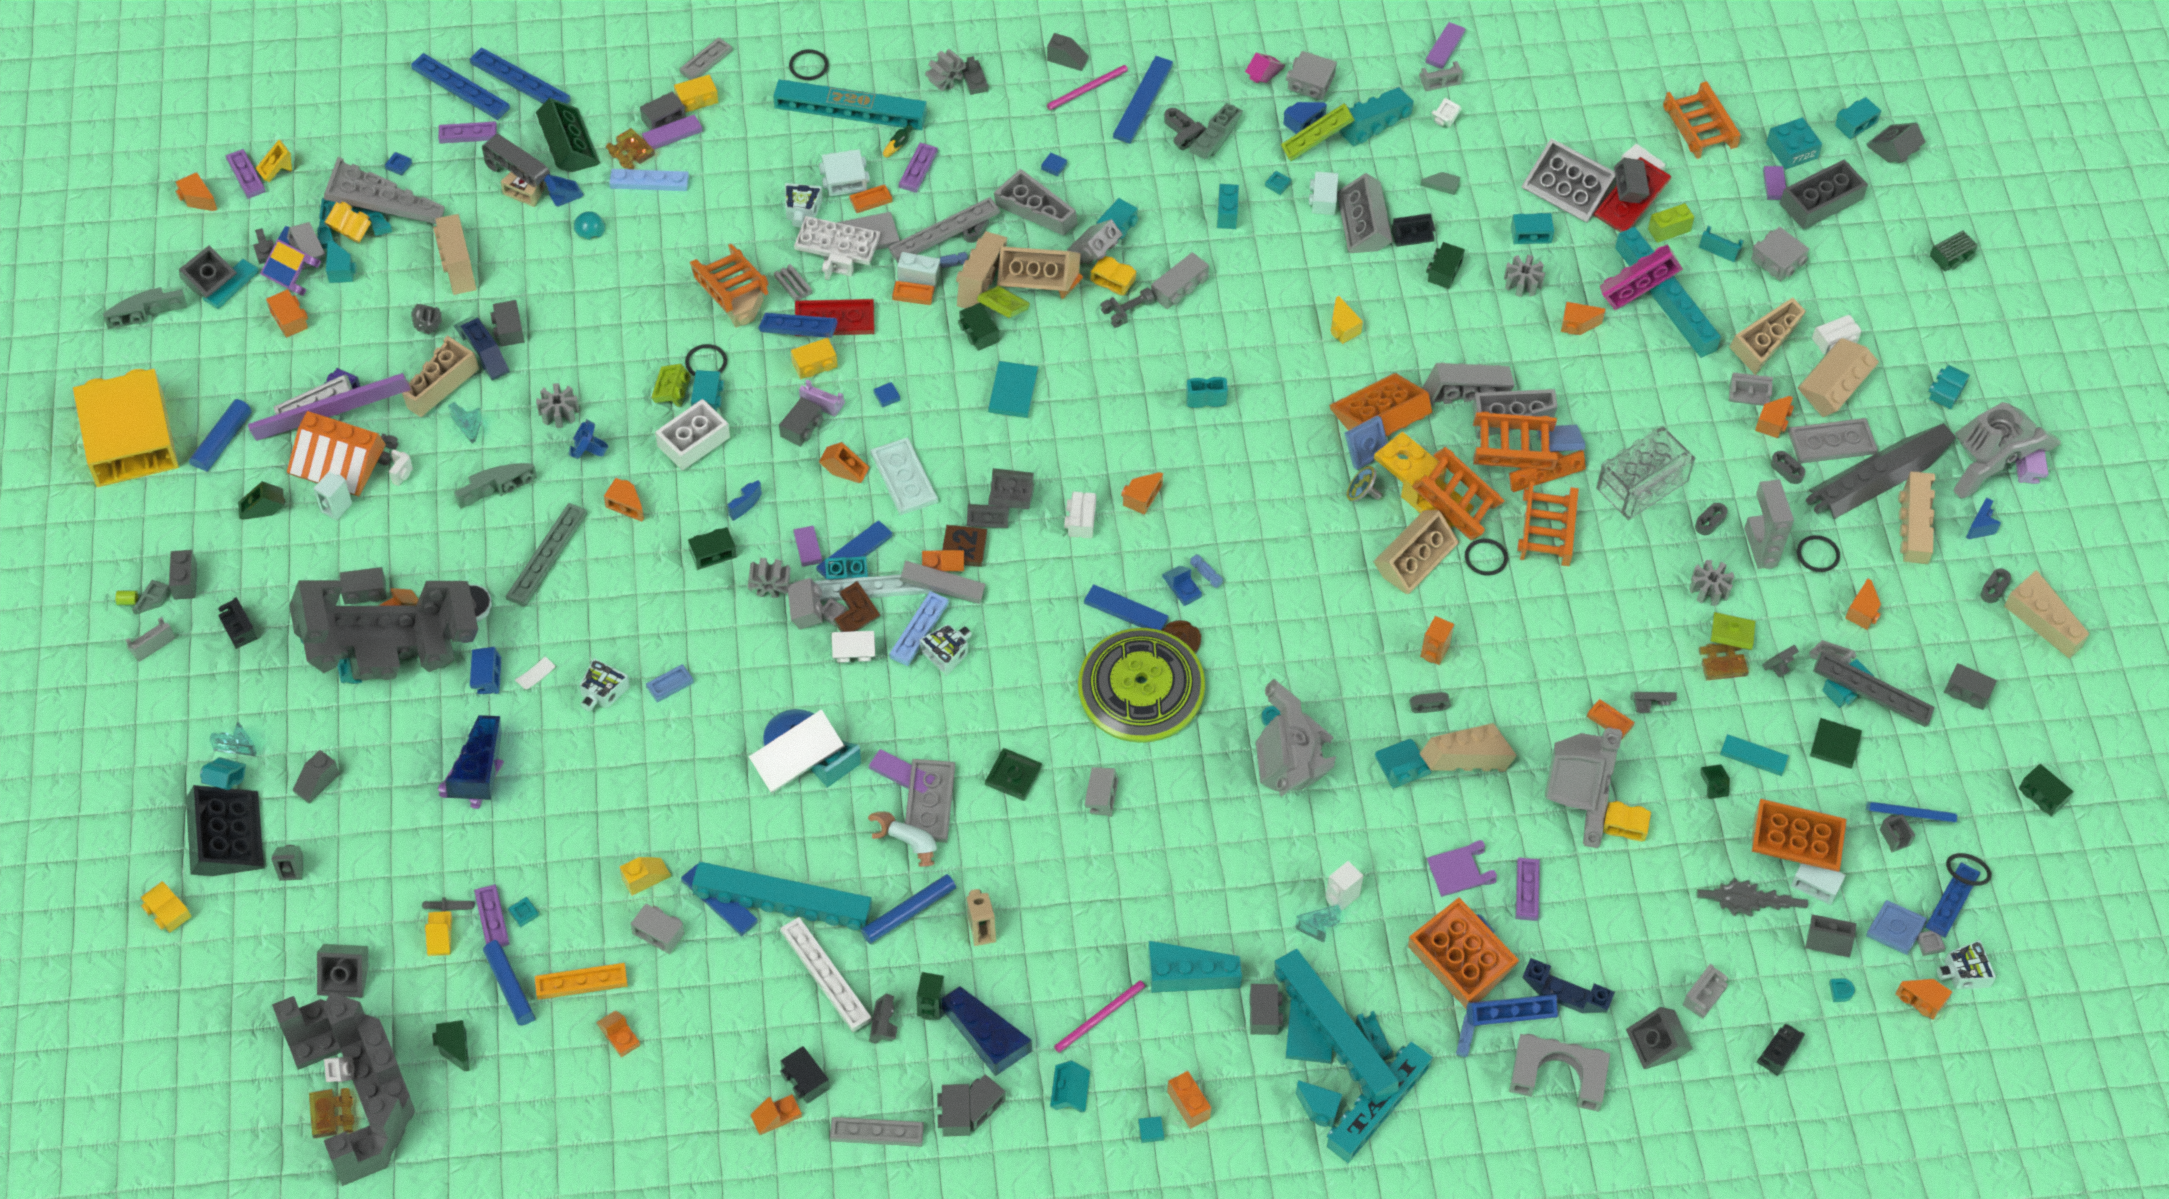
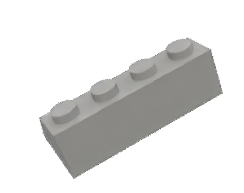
M1365 173L1337 192L1348 252H1375L1393 242L1380 181Z

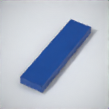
M765 313L758 328L760 332L832 338L838 321L836 318Z
M878 520L828 558L867 556L893 537L892 532ZM824 560L816 566V570L826 579Z
M1094 584L1084 599V604L1141 628L1162 631L1168 621V615Z
M1866 802V810L1957 822L1958 815L1952 812Z
M1960 862L1955 873L1967 880L1976 881L1981 872ZM1952 877L1925 928L1946 938L1973 886L1962 883Z
M698 864L681 877V881L692 891V883ZM708 897L707 899L700 898L741 937L758 923L757 918L745 907L739 905V902L730 901V903H722L713 897Z

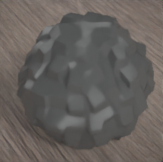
M416 304L412 309L413 326L419 332L430 334L442 322L441 312L438 307L434 308L433 306Z

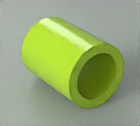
M117 590L115 596L116 604L135 605L138 601V592Z

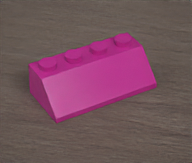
M1667 244L1657 248L1649 256L1642 257L1631 267L1624 268L1616 276L1606 279L1599 286L1604 298L1614 310H1617L1682 271L1683 268Z

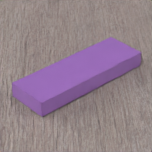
M1448 22L1428 54L1425 63L1443 69L1465 34L1466 28Z
M694 114L642 133V138L651 151L703 131Z
M493 121L439 125V144L488 141L497 134V123Z
M919 143L899 182V188L917 193L938 153V147Z
M244 149L225 155L247 199L266 192Z
M880 749L869 764V769L909 789L912 765ZM916 768L914 789L924 793L928 789L923 783V777L926 772ZM932 775L927 776L925 779L926 783L931 785L935 777Z
M1519 857L1517 859L1515 919L1538 921L1540 859Z
M496 884L475 889L474 893L486 944L496 939L501 947L510 945Z

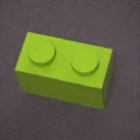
M1686 203L1651 214L1648 230L1655 241L1659 243L1691 232L1695 216Z

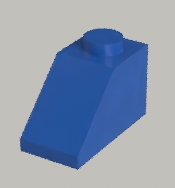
M1297 102L1285 110L1283 124L1297 134L1325 116L1327 104L1324 102Z

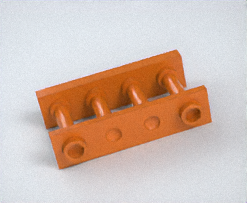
M1707 81L1700 83L1697 94L1675 100L1670 92L1666 93L1665 101L1663 102L1664 110L1669 113L1687 142L1690 152L1697 159L1701 158L1703 147L1721 142L1727 143L1730 149L1738 147L1741 134ZM1697 101L1701 102L1704 108L1683 113L1680 109V106ZM1703 115H1708L1713 120L1693 127L1688 121ZM1714 128L1718 129L1721 135L1700 140L1696 134Z
M732 244L728 245L731 255L711 264L702 265L697 259L690 262L695 280L726 313L733 310L731 302L734 298L757 288L764 295H767V286L769 285L766 276L761 275L743 256L741 250H737ZM732 262L736 264L718 273H710ZM737 272H743V274L738 275L732 279H729L723 283L718 282L719 280L724 279ZM749 279L752 281V282H750V283H748V284H746V285H744V286H741V287H739V288H737V289H735V290H732V291L727 290V291H726V289H729V288H731V287H733V286H735V285H738V284H740V283H742V282H745V281H747V280H749Z
M1485 411L1476 412L1473 426L1480 427L1481 447H1476L1473 465L1554 470L1558 460V453L1550 452L1549 431H1554L1557 418L1495 414ZM1489 427L1501 428V449L1489 447ZM1509 429H1521V450L1509 449ZM1529 430L1541 431V452L1529 450Z
M1444 447L1434 453L1433 456L1439 462L1429 477L1425 475L1416 480L1412 488L1436 510H1439L1468 539L1473 540L1481 536L1485 531V528L1480 525V521L1488 509H1494L1503 504L1505 500L1457 458L1451 450ZM1447 467L1454 476L1445 489L1442 490L1435 484V481L1444 468ZM1459 481H1461L1469 489L1459 504H1457L1450 495ZM1476 494L1483 501V504L1474 517H1472L1465 511V508Z
M1530 481L1528 489H1524L1523 501H1526L1523 536L1522 539H1519L1517 551H1521L1520 560H1524L1526 550L1556 554L1558 557H1562L1561 566L1569 567L1573 552L1579 488L1570 487L1569 495L1558 496L1533 492L1534 482ZM1532 500L1563 504V507H1567V510L1559 513L1531 509ZM1530 517L1562 521L1565 524V528L1559 530L1529 525ZM1528 533L1560 538V540H1563V545L1558 547L1528 542Z

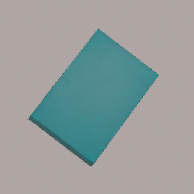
M999 361L988 412L1028 418L1038 374V366Z
M1290 999L1285 1059L1331 1064L1332 1048L1327 1047L1321 1032L1314 1030L1308 1015L1302 1014L1296 999Z

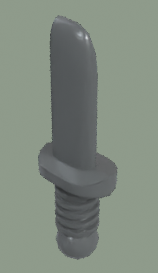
M442 897V902L424 901L422 907L430 910L441 909V912L446 910H469L474 907V901L446 900V897Z

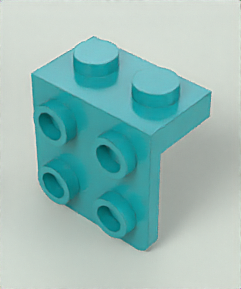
M1412 739L1404 740L1375 752V758L1392 789L1431 774L1432 770L1421 757L1420 751Z

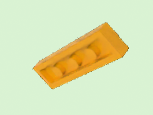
M625 963L535 976L537 1000L628 987Z

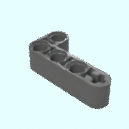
M495 134L482 145L484 161L494 172L504 167L532 187H537L550 174L546 165L500 134Z

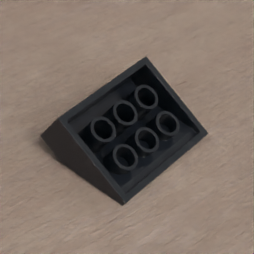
M193 785L186 797L190 875L218 876L263 869L264 861L258 791L232 788L225 790L217 787Z

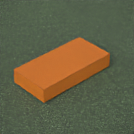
M885 184L849 195L856 214L892 202V196Z
M896 281L892 300L931 305L935 288L931 285Z
M1601 699L1595 703L1586 716L1604 729L1613 728L1621 730V740L1635 723Z

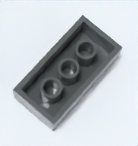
M1844 159L1785 188L1779 204L1802 229H1805L1863 200L1868 184Z

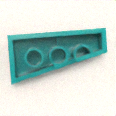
M1398 87L1382 93L1377 99L1373 96L1366 103L1357 102L1353 108H1349L1355 120L1340 129L1339 133L1355 147L1360 143L1366 142L1370 137L1380 134L1382 130L1389 126L1395 125L1401 119L1409 117L1412 114L1414 101Z
M1149 941L1148 943L1151 993L1236 989L1241 987L1240 956Z

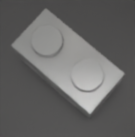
M811 578L789 584L788 596L791 621L800 630L822 623L824 609L820 601L822 590L819 584H816Z
M646 903L631 922L632 934L668 954L672 952L685 934L683 923L675 916L670 917L664 914L659 907H652Z

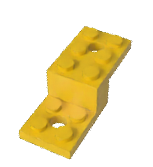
M1402 431L1374 454V459L1403 482L1401 498L1419 513H1422L1424 510H1436L1412 488V485L1416 480L1425 475L1429 477L1439 461ZM1398 455H1406L1408 459H1400ZM1447 467L1444 468L1435 481V484L1442 490L1447 486L1444 482ZM1455 490L1450 495L1457 504L1463 498ZM1468 503L1465 511L1470 514L1473 512L1474 506ZM1444 517L1450 529L1455 527L1449 520H1447Z

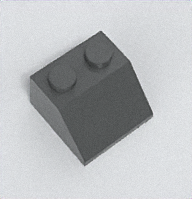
M1915 122L1889 125L1866 145L1887 162L1902 163L1908 159L1910 154L1917 152L1926 141L1918 123Z
M210 245L179 269L180 279L193 292L206 299L237 274Z
M323 944L317 951V995L329 996L330 992L344 997L362 998L368 972V946Z
M1659 1007L1626 1029L1643 1069L1675 1061L1693 1049L1673 1009Z

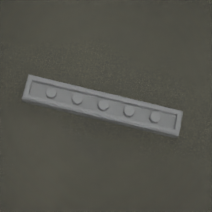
M989 197L889 246V252L898 263L902 252L918 254L999 214L1000 210L992 198Z

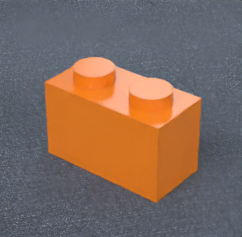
M288 289L266 299L270 313L286 338L308 328L306 320H308L307 313L304 309L299 308L300 303L295 295L292 296Z
M1435 616L1425 633L1420 657L1430 663L1440 665L1450 647L1454 624Z
M1189 1071L1168 1081L1167 1093L1190 1129L1210 1119L1211 1106Z

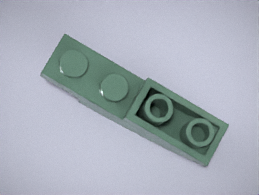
M1226 103L1209 121L1208 128L1190 146L1189 152L1204 159H1207L1210 155L1214 156L1229 137L1243 110Z
M159 287L138 293L119 302L107 310L103 317L108 329L148 322L147 315L187 308V303L182 289L163 293L162 288Z
M533 463L501 465L469 476L470 484L454 492L457 505L462 509L484 497L492 495L496 491H498L500 496L511 493L516 488L528 484L537 478L535 466Z

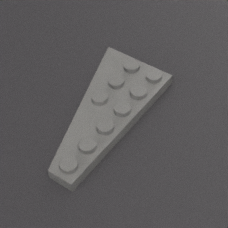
M337 157L324 193L325 200L338 203L345 202L356 207L436 224L435 218L443 217L445 206L428 198H419L413 195L411 190L406 189L404 191L398 188L396 183L372 172L366 173L355 164L349 165L340 157Z

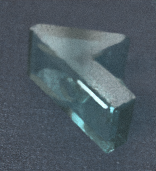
M456 402L449 404L448 408L451 418L469 441L474 443L482 422L480 408L467 413Z
M239 722L236 724L233 735L224 732L211 733L209 740L214 751L256 756L257 754L253 741Z
M1339 905L1297 915L1296 930L1321 942H1325L1326 931L1324 926L1332 927L1339 923L1341 909Z

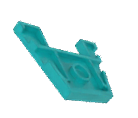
M324 198L321 200L317 238L322 248L326 249L328 240H333L331 235L333 229L324 223L336 202L325 200ZM350 205L353 212L357 214L362 212L369 216L368 220L371 221L375 236L392 232L390 223L386 222L380 212Z

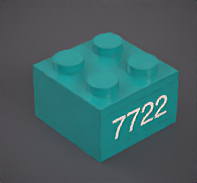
M1803 117L1770 128L1766 141L1767 146L1785 170L1818 159L1822 147V142Z

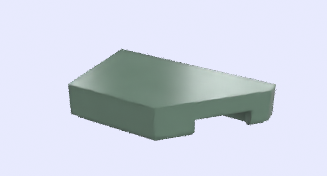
M1440 172L1423 178L1421 185L1455 195L1460 177Z
M151 580L133 607V613L137 615L161 607L171 592L169 585Z

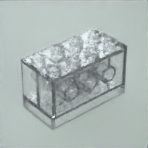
M1662 426L1657 430L1653 429L1645 438L1636 440L1628 449H1622L1614 458L1605 460L1601 465L1596 489L1629 521L1689 482L1696 458Z

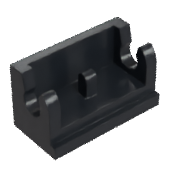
M1431 213L1393 218L1391 231L1396 247L1434 242L1433 231H1435Z
M237 597L218 608L222 612L218 615L235 649L257 640L254 628Z
M1784 1024L1756 1063L1778 1076L1801 1044L1805 1033L1799 1032L1788 1024Z

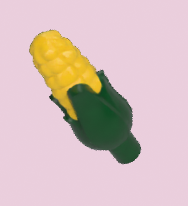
M908 124L904 129L896 131L883 151L884 157H890L909 141V134L913 130L912 125Z

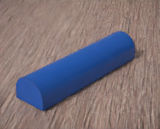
M234 399L190 457V465L206 472L209 471L251 415L252 411L247 403L240 399Z
M496 939L484 946L483 952L517 1024L522 1026L535 1021L534 1013L503 948Z
M1550 994L1470 1002L1466 1008L1467 1019L1470 1025L1476 1026L1558 1017L1557 995Z

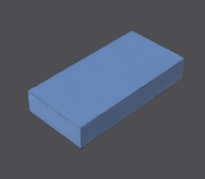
M682 664L646 683V688L658 703L693 684L694 680Z

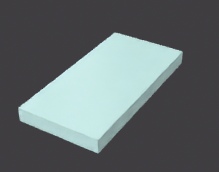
M908 437L870 450V454L900 516L938 503V498Z

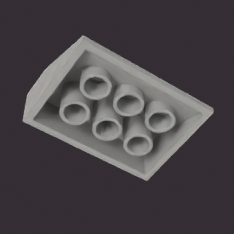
M1551 138L1521 187L1588 223L1595 211L1616 186L1614 171Z

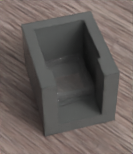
M1903 814L1885 818L1880 827V832L1888 843L1891 853L1911 846L1915 834Z

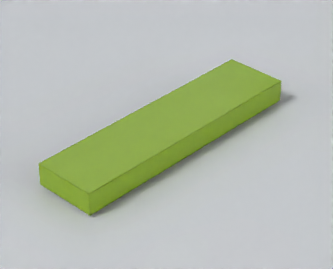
M1343 103L1280 145L1288 159L1292 161L1355 119L1347 105Z

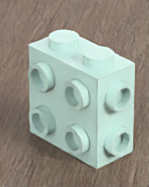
M860 149L822 155V163H819L820 174L825 176L822 178L823 188L828 190L829 196L867 190L866 183H870L869 173L864 171L866 160L865 157H861Z

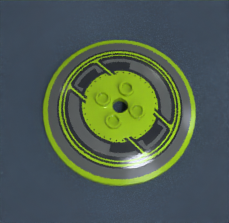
M1133 628L1116 632L1101 640L1091 649L1079 671L1078 693L1081 705L1088 718L1105 733L1129 742H1154L1178 733L1194 719L1203 702L1205 677L1202 665L1196 654L1182 640L1161 630ZM1143 676L1147 681L1140 684L1136 682V678Z

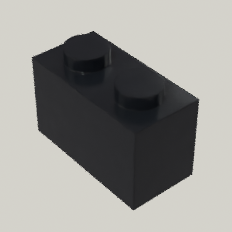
M804 1046L780 1060V1073L786 1082L790 1080L794 1086L793 1091L799 1099L803 1098L807 1104L830 1089L829 1079Z

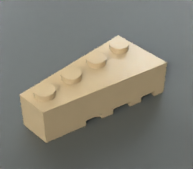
M459 214L435 218L437 226L433 227L443 271L444 273L448 272L453 295L477 290Z
M985 231L982 238H978L976 248L971 250L969 260H965L963 270L958 272L956 282L959 283L958 307L966 309L980 303L977 301L978 295L987 291L989 284H992L995 272L999 269L1001 247H1007V237Z
M1792 297L1736 334L1729 348L1756 375L1797 327L1806 311Z
M448 335L443 340L444 344L440 348L437 347L433 352L434 356L429 362L426 361L422 366L423 370L421 373L416 374L409 382L411 390L402 393L407 408L419 417L426 414L479 370L474 352Z
M1910 471L1903 491L1899 492L1898 502L1902 506L1899 510V519L1902 520L1899 535L1903 537V541L1900 544V553H1903V562L1928 564L1933 554L1934 528L1931 527L1934 518V510L1931 508L1935 498V490H1931V486L1935 481V474Z
M2037 570L2010 593L2004 605L2005 608L2069 659L2083 647L2089 636V632Z
M1494 723L1431 737L1420 752L1421 757L1431 770L1455 771L1456 768L1472 771L1473 768H1481L1482 771L1498 769L1499 772H1505L1517 756Z

